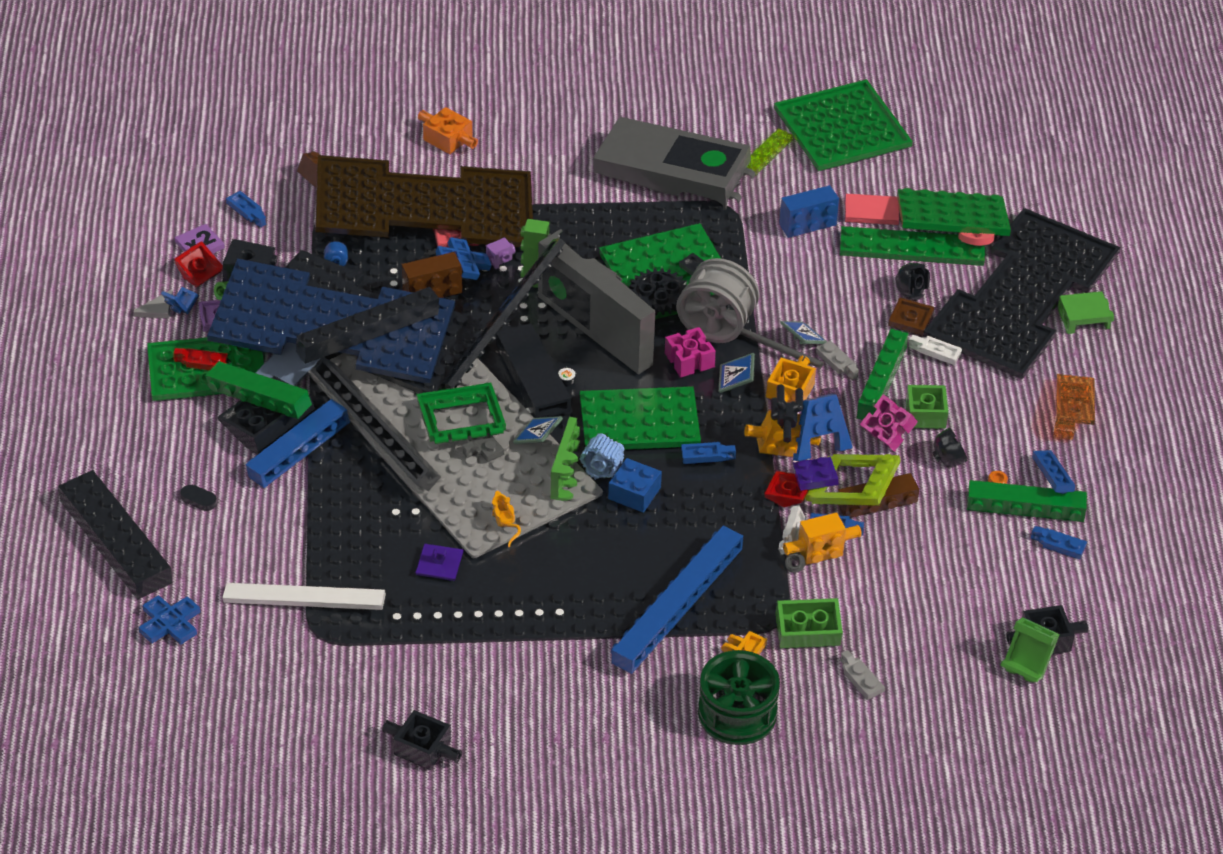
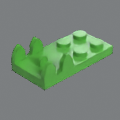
M569 417L551 470L550 499L571 500L573 494L569 490L562 488L577 486L576 479L570 477L574 473L570 465L578 462V457L574 454V451H578L580 442L577 440L580 427L577 426V418Z

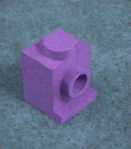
M506 238L486 245V254L495 269H498L500 264L512 260V254L515 253L514 245L509 243Z

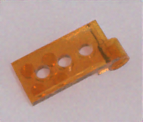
M1057 374L1054 438L1073 440L1075 423L1095 424V378Z

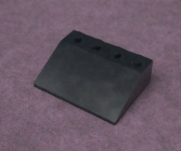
M276 376L272 377V379L287 383ZM309 395L312 405L297 419L240 400L217 418L247 449L258 455L315 412L312 397Z

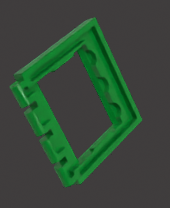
M492 383L416 394L430 442L434 441L435 444L449 442V439L452 442L467 440L468 436L471 439L486 437L487 433L492 436L504 434V430H506V423ZM487 402L494 423L438 431L433 409Z

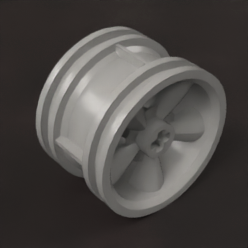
M720 258L705 260L698 265L690 278L689 284L686 285L677 300L678 316L688 330L700 327L706 336V341L714 343L730 342L739 336L747 322V318L758 304L760 297L759 287L753 276L737 263ZM730 304L734 310H727L726 305Z

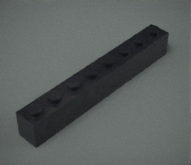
M431 287L299 334L296 336V352L306 364L320 359L322 356H328L438 315L439 297Z

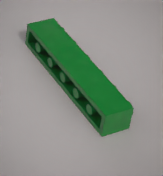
M890 329L859 399L856 419L863 420L868 413L873 415L877 410L874 405L883 394L887 396L906 352L909 333Z
M220 361L205 375L210 390L285 414L286 416L299 419L312 405L308 390Z
M969 480L967 493V510L1078 522H1084L1087 492L1074 491L1060 494L1055 492L1053 488Z

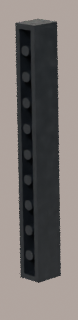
M322 356L310 371L416 485L429 492L441 476L334 362Z

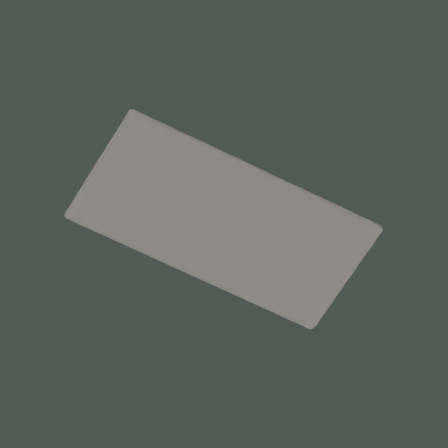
M343 353L330 359L441 476L429 492L416 485L348 412L351 423L472 558H477L509 542L518 532V529L515 527H499L497 525L495 516H492L493 505L491 502L495 491L510 497V505L513 506L515 523L513 524H518L521 528L519 536L603 495V490L577 462H574L573 465H570L574 470L570 477L576 479L577 486L562 488L569 490L573 494V498L566 501L550 499L551 470L560 444L550 434L543 442L513 443L534 417L477 358L472 363L473 368L462 376V382L456 388L492 383L506 423V430H504V434L492 435L504 449V455L489 462L481 454H475L466 458L463 454V445L469 442L468 439L454 442L449 439V442L435 444L434 441L430 442L417 402L416 394L419 393L368 372L355 370L358 359L356 355ZM310 371L308 373L327 396L342 405ZM487 402L433 409L438 431L494 423Z

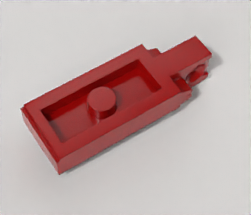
M175 348L173 353L175 362H182L186 364V367L211 370L219 361L226 363L228 360V354L204 350Z

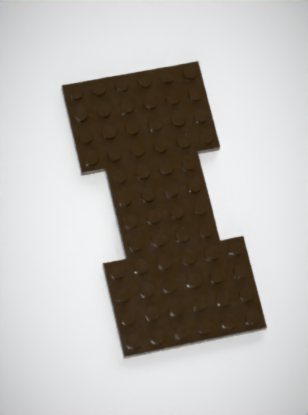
M318 155L315 232L388 237L389 225L459 230L461 231V239L466 240L468 244L488 245L506 238L514 247H521V242L524 240V237H521L522 226L526 225L527 219H533L531 171L460 166V177L389 172V160Z

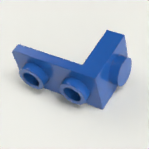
M184 287L180 288L176 296L165 291L161 292V295L165 298L164 302L170 305L171 309L178 314L183 312L188 315L199 297L197 293Z

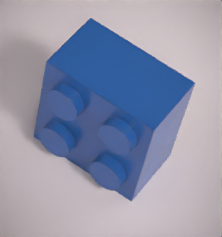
M626 458L609 482L608 499L644 513L661 488L662 471Z

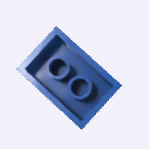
M830 185L782 197L779 225L788 238L836 226L839 197Z

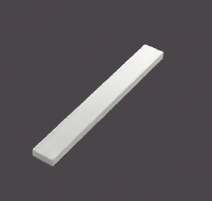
M226 583L223 602L382 610L386 593L385 590Z

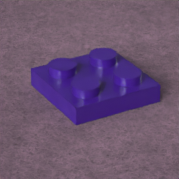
M831 457L793 462V471L800 491L839 485L838 476Z

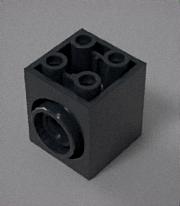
M232 239L223 261L222 282L229 281L237 259L276 266L278 255H275V247Z

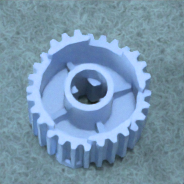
M597 434L596 437H593L588 442L580 456V460L584 464L583 467H586L587 474L591 475V478H613L624 459V447L621 443H616L613 439L610 440L605 434Z

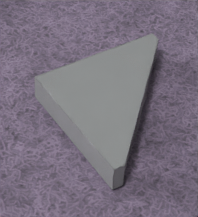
M169 290L167 293L173 295V290ZM160 295L135 309L134 317L168 318L171 306L165 303V298Z

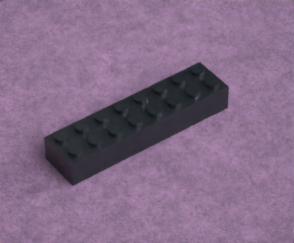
M94 470L58 485L62 505L137 600L173 583L170 565Z

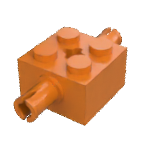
M447 107L434 116L425 110L419 112L418 120L424 122V141L448 154L453 153L463 144L471 149L477 146L478 139L472 137V121Z

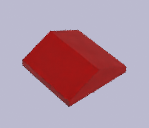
M202 241L174 259L182 277L195 287H199L220 273L223 267Z
M776 471L765 492V497L782 507H788L802 503L808 490L800 491L795 474Z

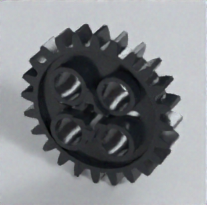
M654 268L653 272L647 269L646 274L640 272V276L635 275V280H631L629 289L654 309L655 315L661 312L664 316L665 312L672 314V310L677 312V300L686 287L687 281L683 280V276L677 277V272L671 274L670 269L664 272L663 268L660 271Z

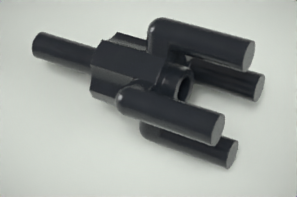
M779 384L777 385V398L771 399V418L774 421L777 420V424L783 429V441L789 443L791 442V428H795L797 425V412L803 410V390L801 388L796 389L795 401L788 403L785 401V387Z

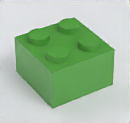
M946 385L907 386L906 411L912 414L918 421L914 428L946 429L948 418Z

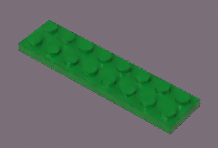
M841 226L840 256L984 266L985 245L979 246L964 243L958 238V234Z

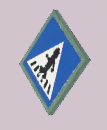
M780 322L782 326L794 335L793 339L800 340V344H824L828 342L804 322Z
M754 353L720 365V393L753 381Z
M562 416L533 418L513 443L543 442L563 419Z

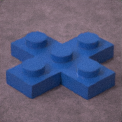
M450 237L447 242L449 248L438 246L435 251L437 256L455 252L462 265V278L477 280L480 275L479 270L489 271L492 266L487 254L472 252L467 241L464 239Z
M159 595L142 605L143 611L152 619L139 626V633L151 644L169 634L182 645L197 635V629L188 620L201 613L200 607L188 596L172 606Z

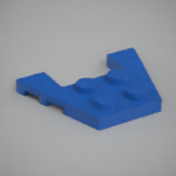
M836 394L803 400V410L801 411L799 425L802 426L800 437L796 438L798 448L797 453L793 454V461L810 459V439L834 433L836 451L853 448Z

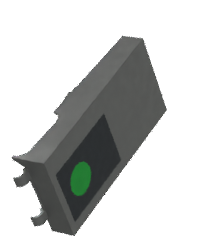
M625 117L618 118L593 157L594 173L647 187L649 190H654L658 193L679 196L681 192L692 193L718 201L722 204L724 210L727 209L728 199H736L738 203L741 201V195L733 191L742 176L749 175L751 179L755 176V172L747 168L751 161L750 145Z
M561 229L552 235L548 234L547 238L539 242L538 258L553 239L559 238V234L562 232ZM565 243L562 247V253L558 257H554L551 261V267L540 275L538 297L637 374L653 366L655 310L621 282L622 278L617 273L594 258L584 259Z

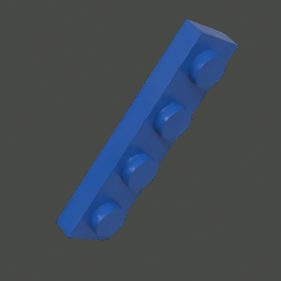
M1052 450L1033 451V460L1055 492L1066 494L1067 492L1075 491L1074 482Z

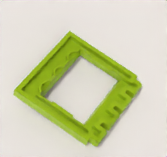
M833 454V456H827L831 457L835 470H837L838 466L875 468L862 493L825 492L827 487L809 489L805 499L812 502V504L879 505L901 462L900 455Z

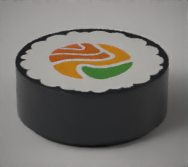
M565 367L558 371L564 385L575 383L576 371L574 369Z

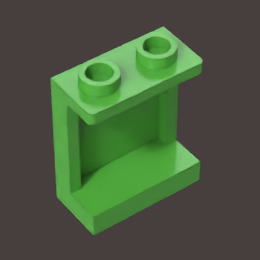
M1102 291L1062 295L1059 297L1058 312L1067 334H1074L1076 325L1104 323L1105 328L1110 329L1111 322L1114 321L1113 311H1110L1108 299L1104 297Z
M1022 617L1015 623L1013 628L1016 630L1006 658L1001 661L1000 666L1004 667L1007 672L1017 673L1023 676L1026 681L1034 683L1043 679L1060 634Z

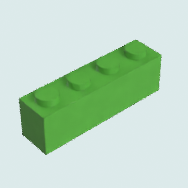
M527 219L526 225L522 226L521 237H524V240L521 242V251H524L521 256V264H524V267L521 269V278L526 275L538 259L539 242L547 238L549 234V222Z

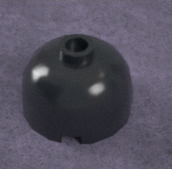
M908 263L900 268L895 280L898 291L904 297L919 300L925 295L922 293L925 289L928 290L930 283V272L928 269H925L924 266L926 265Z
M950 427L937 435L933 444L935 451L932 454L937 462L941 461L948 467H956L967 462L968 458Z

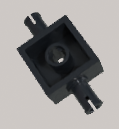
M1062 605L1023 611V618L1060 634L1052 654L1072 651L1074 634L1088 633L1086 620L1069 623ZM1015 631L1006 632V639L1009 645L1012 642Z
M416 710L412 711L402 726L386 720L382 727V732L395 736L393 738V753L395 756L428 770L433 768L440 757L447 758L455 763H458L462 757V750L448 746L451 742V725Z

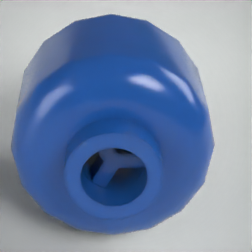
M331 242L325 247L324 259L345 266L348 261V249L341 242Z

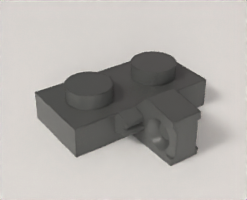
M487 433L486 437L473 439L468 436L469 442L463 445V454L466 458L475 454H481L489 462L504 455L502 446L489 433Z

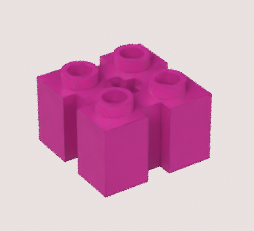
M700 327L687 330L686 335L683 336L677 333L665 337V354L671 363L674 362V368L680 377L694 374L695 369L704 371L715 367L716 351L710 342H706V336Z
M883 394L874 405L877 409L873 415L868 413L860 425L867 433L879 439L885 446L895 452L904 440L901 437L904 432L909 434L918 421L912 414L902 407L899 408L895 402Z

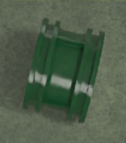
M743 650L727 651L711 658L703 667L700 675L698 718L702 728L714 739L731 745L752 744L765 738L773 730L777 720L780 678L774 665L759 654ZM724 690L726 695L717 700L713 697L718 691ZM755 692L764 698L763 702H759L752 697ZM733 704H744L745 708H735L732 706Z

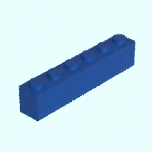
M330 399L246 463L249 478L261 487H267L349 424L350 420L347 409L333 399Z

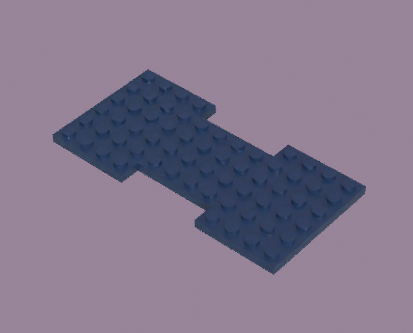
M237 259L208 332L207 341L281 355L286 342L296 344V336L413 292L382 287L378 299L307 286L310 278L309 272ZM439 298L438 315L339 352L358 356L355 370L430 383L455 307V301Z

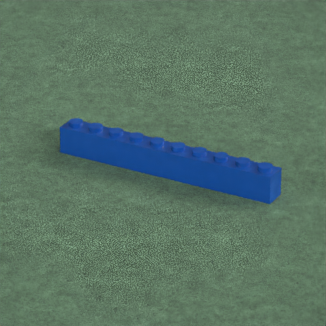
M722 526L718 532L715 531L711 540L707 544H703L700 552L691 558L686 568L680 570L678 577L670 581L667 589L658 595L652 605L647 607L644 615L641 618H637L634 626L624 633L618 643L613 645L610 652L612 654L611 663L633 674L742 550L743 535L725 526Z

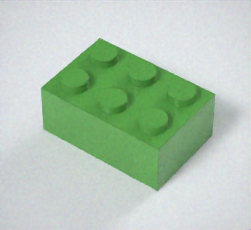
M838 598L777 601L775 614L780 648L841 645L843 631Z

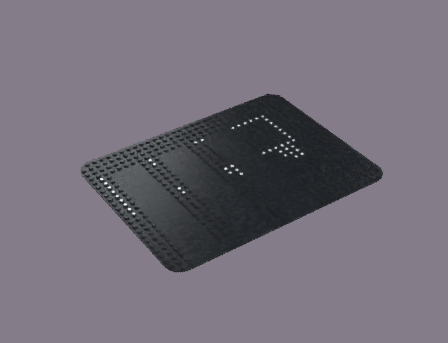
M715 200L532 204L533 220L549 222V234L552 235L561 229L562 232L559 234V238L584 259L594 258L604 266L606 264L599 253V247L700 223L721 259L737 263L749 272L743 223L740 216L729 206L724 210L722 204ZM315 225L312 231V254L324 258V250L329 243H343L348 249V261L344 267L364 274V280L358 287L380 295L382 287L403 291L402 264L421 260L425 252L428 253V250L434 251V249H437L434 230L431 228L389 225L388 237L315 232ZM484 244L469 246L472 252L486 254V245ZM515 247L512 260L500 264L498 269L491 266L489 271L479 270L480 275L477 280L462 278V293L443 298L455 301L454 311L488 324L523 279L521 278V269L524 267V264H521V256L524 251H521V247ZM537 287L530 288L528 297L520 301L517 311L512 315L510 314L506 319L507 324L498 330L502 331L532 323L557 372L565 367L576 371L575 383L564 385L571 397V411L551 416H562L563 419L550 435L560 444L569 417L577 418V426L580 427L577 440L580 442L577 452L574 451V454L578 457V465L585 472L586 467H583L584 464L580 460V456L585 449L580 391L694 386L701 443L720 442L721 445L725 446L735 445L736 459L683 464L681 447L624 449V459L621 465L628 458L662 471L661 488L644 513L608 499L611 477H601L598 479L592 477L595 483L603 490L602 496L517 537L512 541L510 547H508L509 542L477 558H472L351 421L308 454L306 586L385 590L386 593L382 610L306 606L308 628L318 639L332 645L374 646L622 639L624 633L634 626L636 619L644 615L647 607L656 601L658 595L667 589L670 581L678 577L680 570L686 568L691 558L700 552L703 544H707L711 540L715 531L718 532L722 526L743 535L742 550L665 637L747 635L749 631L755 634L767 633L777 628L775 614L777 601L790 600L785 554L782 555L779 551V543L783 540L779 505L765 497V492L774 476L772 454L760 453L757 438L745 437L744 435L746 424L761 426L767 414L758 342L742 335L726 343L710 342L716 351L715 367L704 371L695 369L694 374L680 377L674 368V362L671 363L665 354V337L677 333L683 336L686 335L688 330L681 322L678 314L655 319L653 366L640 374L634 372L540 299ZM730 304L726 305L727 310H734ZM753 310L752 314L747 318L744 329L757 334ZM495 338L493 342L486 345L484 348L485 352L478 359L531 414L496 346ZM336 352L325 356V358L330 360L343 353ZM754 353L753 381L720 393V365ZM310 377L309 395L312 397L316 411L323 404L327 403L330 398ZM424 544L464 550L455 581L416 575Z

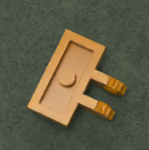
M751 631L744 638L730 634L727 638L728 643H724L721 649L723 652L743 650L760 654L767 645V639Z

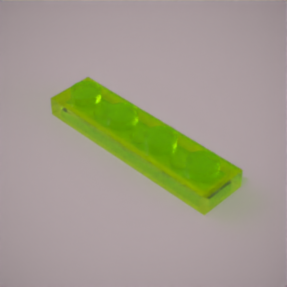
M778 128L751 154V161L747 168L752 169L756 176L793 140V135Z

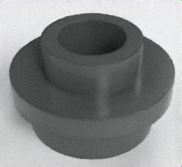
M799 553L788 555L785 560L786 568L793 573L802 571L805 567L804 557ZM794 560L799 561V564L797 566L792 565V562Z

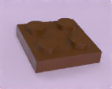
M899 297L888 321V326L923 336V332L933 316L935 307Z

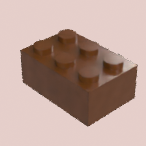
M455 252L402 264L403 291L414 293L431 287L439 298L462 293V265Z

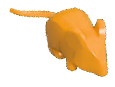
M495 491L491 502L493 505L492 516H495L497 525L499 527H515L518 529V532L508 543V547H510L512 541L521 534V528L518 524H513L515 523L513 506L510 505V497Z

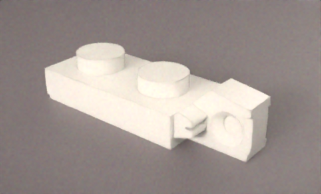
M912 335L909 341L910 348L955 365L962 352L960 347L930 336L921 338Z
M799 505L792 507L786 528L783 530V540L779 543V551L782 555L785 554L783 543L798 540L800 521L807 520Z

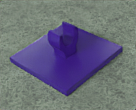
M424 544L416 575L455 581L464 550Z

